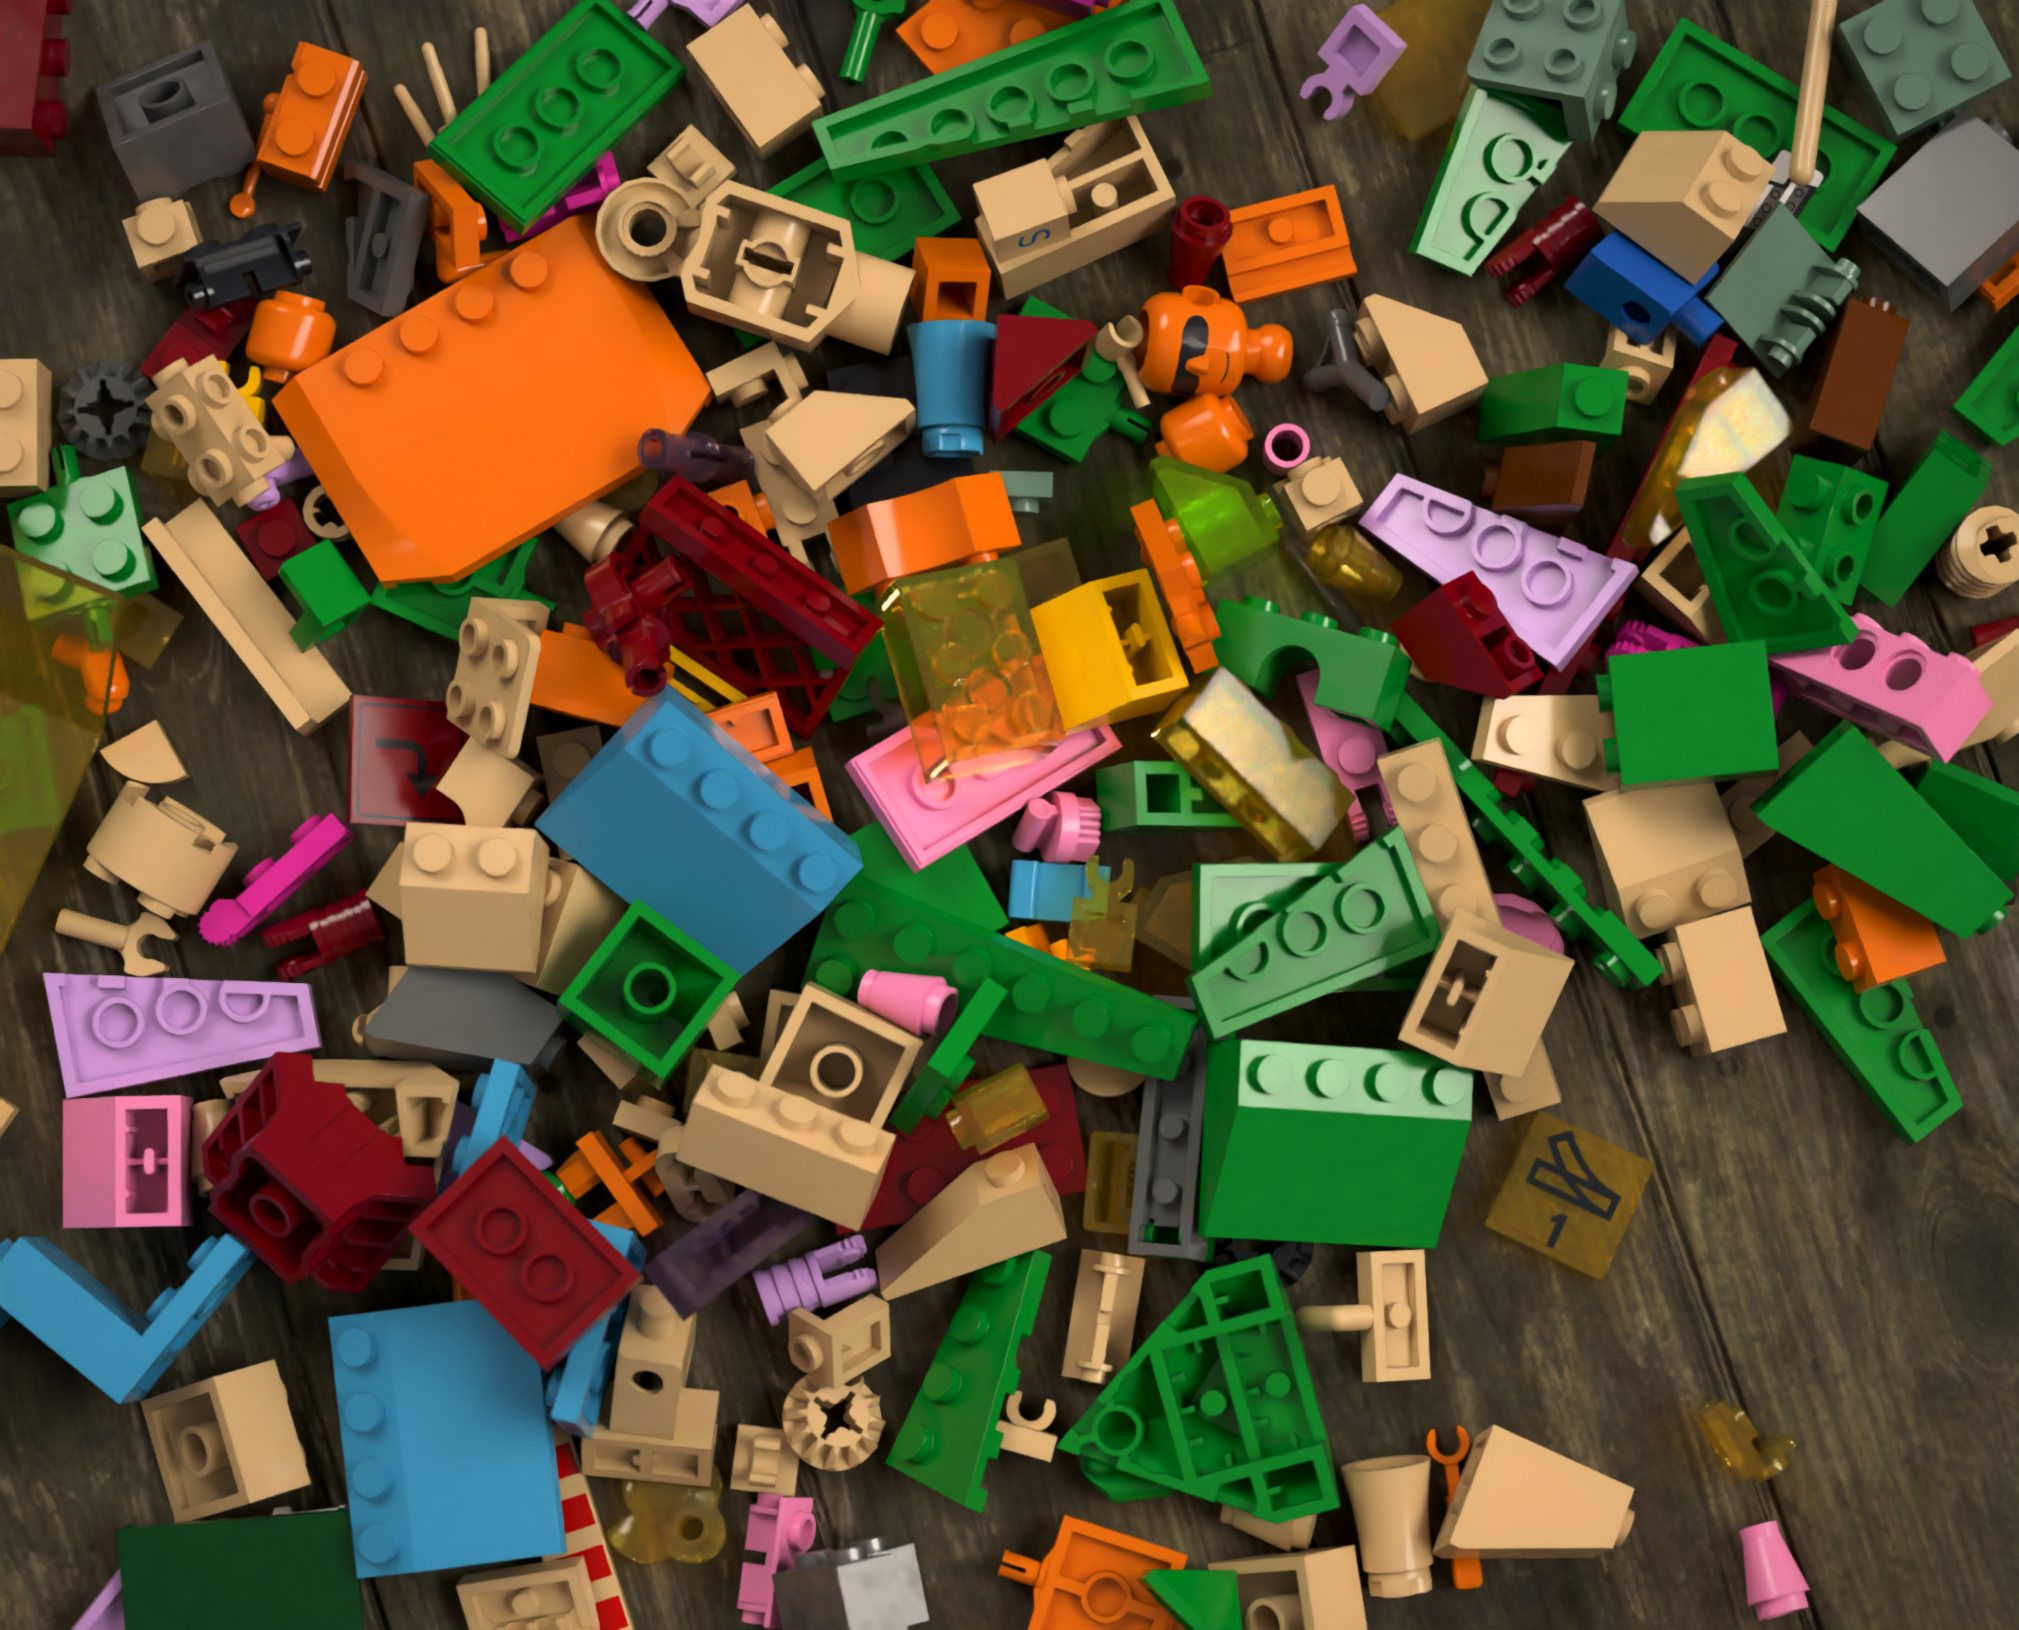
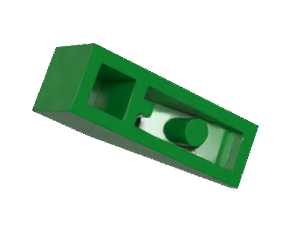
M1131 761L1096 770L1097 805L1101 809L1100 813L1102 815L1099 821L1101 823L1099 829L1101 834H1176L1302 828L1299 764Z

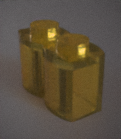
M1021 1061L950 1097L955 1109L945 1114V1118L961 1149L965 1150L974 1145L980 1156L1050 1119L1047 1109Z

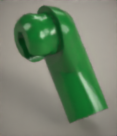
M1086 1456L1081 1458L1080 1467L1085 1479L1112 1503L1123 1504L1172 1497L1171 1487L1116 1469L1115 1466Z

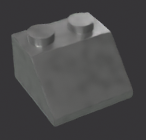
M211 38L94 87L112 147L141 204L163 197L175 200L184 195L191 187L215 177H228L238 173L248 163L255 161L258 156L250 128Z

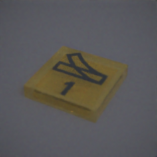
M1536 1110L1483 1226L1596 1280L1603 1281L1656 1164L1546 1112Z

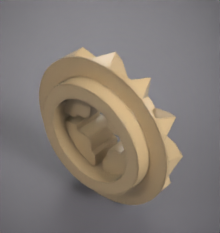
M807 1374L792 1387L784 1402L782 1423L787 1441L802 1460L816 1468L827 1471L851 1469L865 1461L878 1448L881 1431L886 1423L881 1416L879 1407L880 1396L873 1394L865 1385L863 1376H856L836 1389H832L812 1375ZM846 1400L847 1404L844 1407L846 1411L843 1420L850 1425V1431L840 1426L823 1439L820 1436L826 1429L824 1424L826 1423L827 1416L820 1410V1405L831 1409L837 1403Z

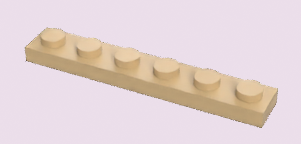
M1440 736L1378 756L1377 763L1398 825L1402 828L1442 935L1455 907L1504 928ZM1541 1035L1521 1078L1483 1071L1499 1121L1561 1102L1562 1096Z

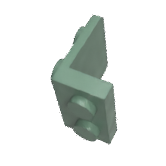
M1493 0L1466 68L1468 79L1476 86L1561 101L1568 138L1593 142L1601 119L1608 120L1613 113L1617 97L1616 79L1620 68L1628 69L1631 65L1636 47V34L1628 29L1624 0Z

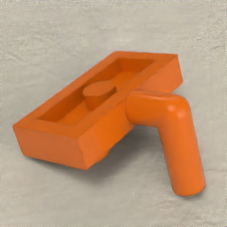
M433 160L413 162L414 187L432 196L428 209L429 221L425 232L435 243L436 270L440 281L445 284H455L510 252L506 249L480 254L479 241L485 240L487 236V223L482 205L479 202H474L464 190V187Z

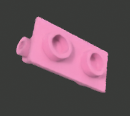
M758 1492L757 1504H750L745 1549L766 1552L765 1564L743 1562L737 1608L743 1609L742 1622L763 1625V1628H782L771 1574L794 1569L793 1556L807 1553V1550L810 1549L816 1532V1521L812 1514L814 1498L784 1497V1495Z

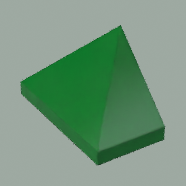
M1152 1569L1145 1570L1136 1579L1185 1630H1242L1236 1570Z

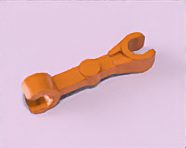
M1455 1426L1459 1447L1451 1456H1444L1437 1450L1434 1429L1429 1430L1425 1439L1426 1452L1429 1457L1435 1462L1442 1464L1444 1468L1448 1496H1445L1447 1511L1460 1480L1458 1462L1466 1456L1470 1445L1469 1437L1461 1426ZM1450 1559L1453 1582L1456 1588L1465 1590L1478 1588L1482 1585L1483 1579L1479 1559Z

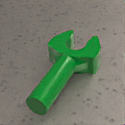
M844 0L846 4L854 8L857 19L839 73V79L853 85L860 86L863 84L881 24L890 19H903L908 5L907 0Z

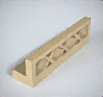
M201 497L166 524L155 517L141 528L296 731L307 738L349 706V696L353 695L317 647L302 653L289 635V631L297 622L273 589L265 582L263 576Z

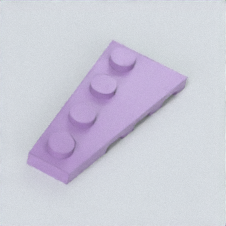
M1399 473L1394 476L1358 522L1364 531L1440 586L1473 570L1481 583L1492 591L1497 600L1498 608L1518 637L1522 638L1529 645L1533 654L1559 673L1562 672L1639 574L1637 566L1616 557L1614 559L1588 550L1583 544L1562 536L1557 538L1529 527L1526 522L1505 514L1501 516L1477 507L1469 500Z

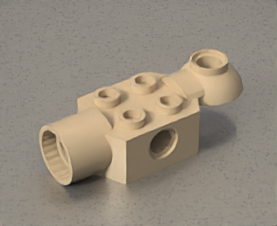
M642 177L624 182L608 194L598 211L595 230L600 253L614 270L632 280L654 282L672 276L681 279L689 313L807 353L816 348L827 336H831L888 356L898 333L917 272L911 268L855 250L849 220L728 179L706 197V200L699 205L700 210L696 209V206L683 189L669 181ZM648 217L657 218L667 227L663 240L657 245L650 247L641 246L631 238L632 229L635 224L641 219Z

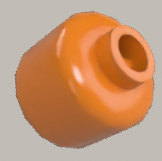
M276 290L274 299H265L256 305L246 344V355L253 363L264 366L262 379L286 385L295 375L330 356L336 332V322L331 315L324 312L326 305L324 301Z
M1204 392L1189 398L1162 416L1160 429L1164 439L1156 443L1155 447L1163 464L1172 476L1175 477L1183 472L1196 484L1203 485L1242 463L1247 458L1249 452L1247 441L1252 439L1254 434L1246 416L1230 394L1221 398L1213 393Z

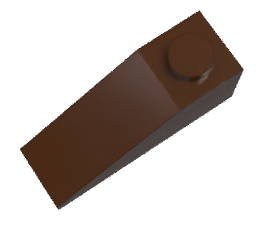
M1582 440L1505 448L1499 456L1497 464L1486 463L1478 499L1489 502L1487 510L1501 516L1505 514L1526 522L1529 527L1539 531L1560 535L1583 507L1596 443Z

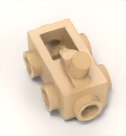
M213 354L192 366H189L183 357L151 378L158 390L145 399L153 412L151 416L152 427L161 439L176 445L189 465V482L198 493L210 496L217 507L233 499L237 506L241 508L271 488L265 477L283 463L292 459L295 451L294 442L289 436H269Z

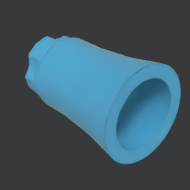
M935 320L914 323L906 327L914 366L917 396V429L922 432V450L925 457L969 458L983 455V431L988 428L987 397L990 358L996 328L994 324L974 320Z

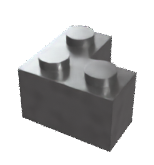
M887 1535L869 1537L849 1542V1547L833 1551L832 1548L793 1556L794 1569L771 1574L782 1630H908L910 1625L929 1621L914 1543L889 1546Z

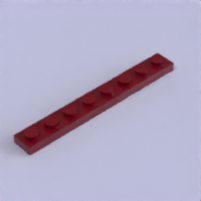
M1716 332L1706 343L1602 555L1612 559L1615 557L1636 565L1638 568L1642 566L1657 534L1647 530L1657 508L1666 512L1669 511L1675 500L1673 491L1679 482L1684 479L1675 474V471L1685 452L1694 456L1697 454L1711 427L1712 422L1702 416L1712 396L1721 400L1724 399L1740 366L1730 361L1738 343ZM1625 590L1603 618V621L1611 625L1614 623L1629 590ZM1601 622L1561 673L1547 665L1543 673L1545 677L1540 680L1533 696L1566 695L1574 677L1582 681L1586 680L1601 650L1600 646L1592 643ZM1497 767L1490 782L1501 795L1502 801L1509 803L1515 798L1518 790L1529 795L1538 777Z

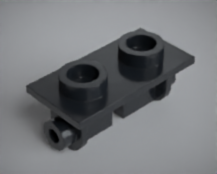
M300 221L278 227L276 223H265L249 230L242 239L222 245H220L218 240L202 242L190 248L184 254L172 284L174 288L186 285L185 296L191 309L202 308L205 312H211L248 300L251 293L243 277L251 275L260 296L299 285L303 282V276L312 273L308 254L304 250L296 252L293 247L302 229Z

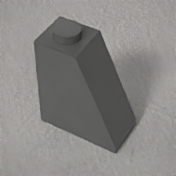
M409 967L363 1030V1048L373 1055L405 1061H429L439 1067L489 1075L494 1060L497 1058L520 1064L529 1078H531L538 1066L548 1071L563 1052L569 1039L562 1035L565 1020L556 1014L557 1007L506 973Z

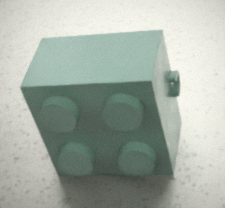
M1884 0L1840 23L1832 39L1884 138L1896 146L1935 126L1940 131L1965 107L1969 109L2002 92L2012 78V74L1972 0Z

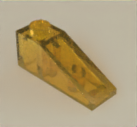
M1721 366L1706 374L1695 384L1694 389L1698 394L1680 407L1622 534V538L1628 546L1655 547L1684 523L1673 492L1682 479L1739 470L1745 473L1797 430L1755 367L1728 369L1727 366Z

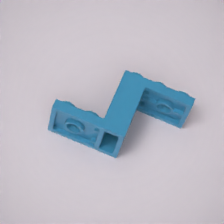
M495 1058L490 1075L482 1073L479 1076L471 1103V1110L478 1112L471 1137L463 1135L458 1142L452 1163V1173L460 1177L503 1135L519 1149L537 1091L520 1064ZM587 1219L641 1274L648 1252L634 1231ZM631 1292L570 1351L566 1367L556 1366L552 1373L545 1404L553 1406L551 1418L566 1433L592 1440L617 1357Z
M226 1233L218 1239L213 1235L210 1236L198 1248L187 1264L194 1273L183 1286L178 1287L176 1290L171 1286L168 1287L149 1308L145 1315L147 1319H145L46 1236H20L15 1243L7 1238L0 1244V1331L14 1317L118 1404L140 1401L148 1394L259 1257L233 1233Z

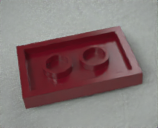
M505 1135L500 1137L407 1227L547 1373L644 1279L637 1269Z

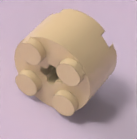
M127 781L86 847L90 855L83 865L94 875L111 884L117 885L119 880L122 879L140 890L141 893L137 901L161 917L171 919L174 913L184 918H187L189 914L197 915L239 847L235 842L222 843L227 834L183 804L166 796L164 801L156 805L144 799L150 787L138 782Z

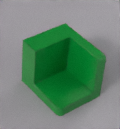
M329 538L283 562L278 569V575L305 611L289 631V635L302 653L352 627L372 601L370 595Z

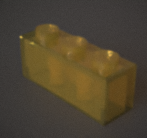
M1223 665L1189 683V687L1179 696L1150 734L1280 862H1296L1319 851L1357 798L1340 781L1338 774L1331 767L1321 763L1296 738L1294 731L1289 725L1274 717L1251 694L1248 685L1239 677L1231 674Z

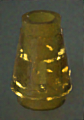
M1327 524L1316 534L1307 551L1306 564L1314 570L1317 580L1366 598L1374 599L1381 604L1389 602L1397 594L1402 584V572L1395 568L1351 525Z

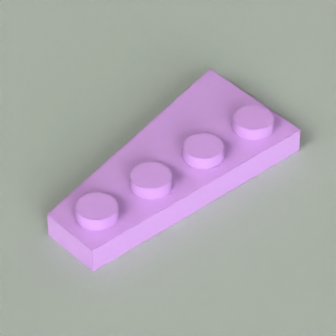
M43 973L67 1099H76L270 1059L276 1051L299 1053L323 1048L310 984Z

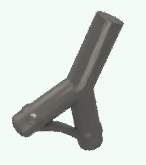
M1344 309L1329 311L1325 317L1327 337L1324 349L1316 366L1305 373L1303 378L1304 386L1311 392H1324L1329 388L1345 384L1372 410L1380 411L1385 409L1391 401V393L1359 363L1352 334V323L1349 320L1348 313ZM1332 356H1334L1335 363L1329 364Z

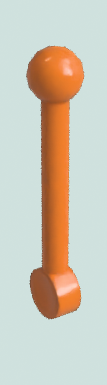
M270 93L263 100V110L266 114L256 143L258 153L280 93ZM257 160L250 162L241 193L236 194L230 201L231 212L241 220L253 217L257 209L253 195L262 169Z

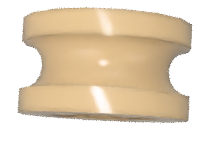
M319 485L312 489L305 499L303 506L304 521L309 529L323 541L329 538L332 543L345 542L351 536L345 524L338 527L333 522H329L322 527L318 523L317 517L324 516V513L318 507L324 500L329 498L322 485Z

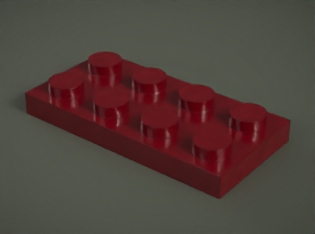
M1068 1063L962 1082L937 1120L933 1122L926 1116H923L910 1136L889 1122V1119L908 1092L898 1093L881 1130L896 1135L878 1192L859 1231L906 1223L973 1163L990 1158L999 1152L1013 1150L1033 1142L1058 1195L1090 1190ZM835 1223L837 1235L857 1232Z

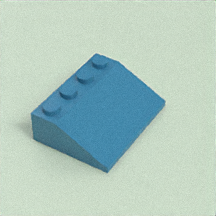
M666 683L665 688L660 693L648 697L535 822V827L628 904L632 905L636 898L640 899L742 975V977L819 915L864 866L858 844L668 683Z
M476 1299L328 1318L357 1579L416 1573L567 1552L551 1406L545 1404L548 1389L547 1372Z

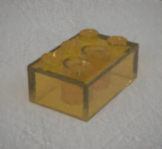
M1014 556L895 579L875 601L874 606L877 617L885 622L881 631L926 785L1045 760L1067 739Z

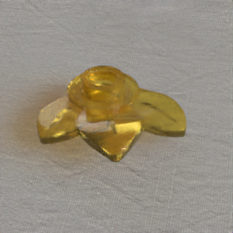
M713 1463L710 1487L622 1479L624 1498L632 1513L617 1522L606 1533L610 1544L621 1555L644 1565H654L672 1556L686 1564H701L714 1558L722 1549L727 1536L725 1519L717 1509L724 1487L718 1468ZM691 1520L702 1521L704 1528L701 1536L695 1540H685L682 1531L686 1523Z

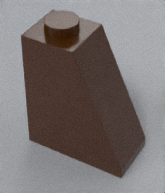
M1862 296L1860 301L1850 298L1839 310L1788 450L1809 458L1849 468L1870 451L1910 320L1895 315L1897 308L1894 305L1879 298Z

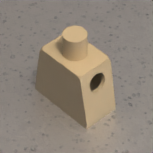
M638 1284L632 1290L616 1361L609 1430L674 1441L695 1343L698 1296L692 1292L674 1290L664 1285L650 1286ZM651 1371L658 1374L663 1380L662 1386L655 1390L640 1388L641 1373Z

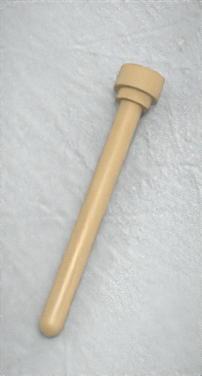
M1812 0L1789 166V178L1792 183L1798 186L1809 184L1813 180L1838 0Z

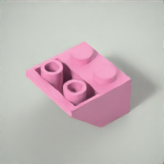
M165 1095L63 1099V1228L194 1226V1183L190 1182L193 1097Z

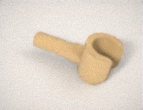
M1126 315L1117 324V334L1113 324L1108 322L1099 331L1095 346L1096 351L1101 357L1107 361L1117 363L1119 370L1122 371L1134 406L1137 409L1150 404L1146 390L1138 378L1137 362L1132 352L1143 338V329L1135 317Z

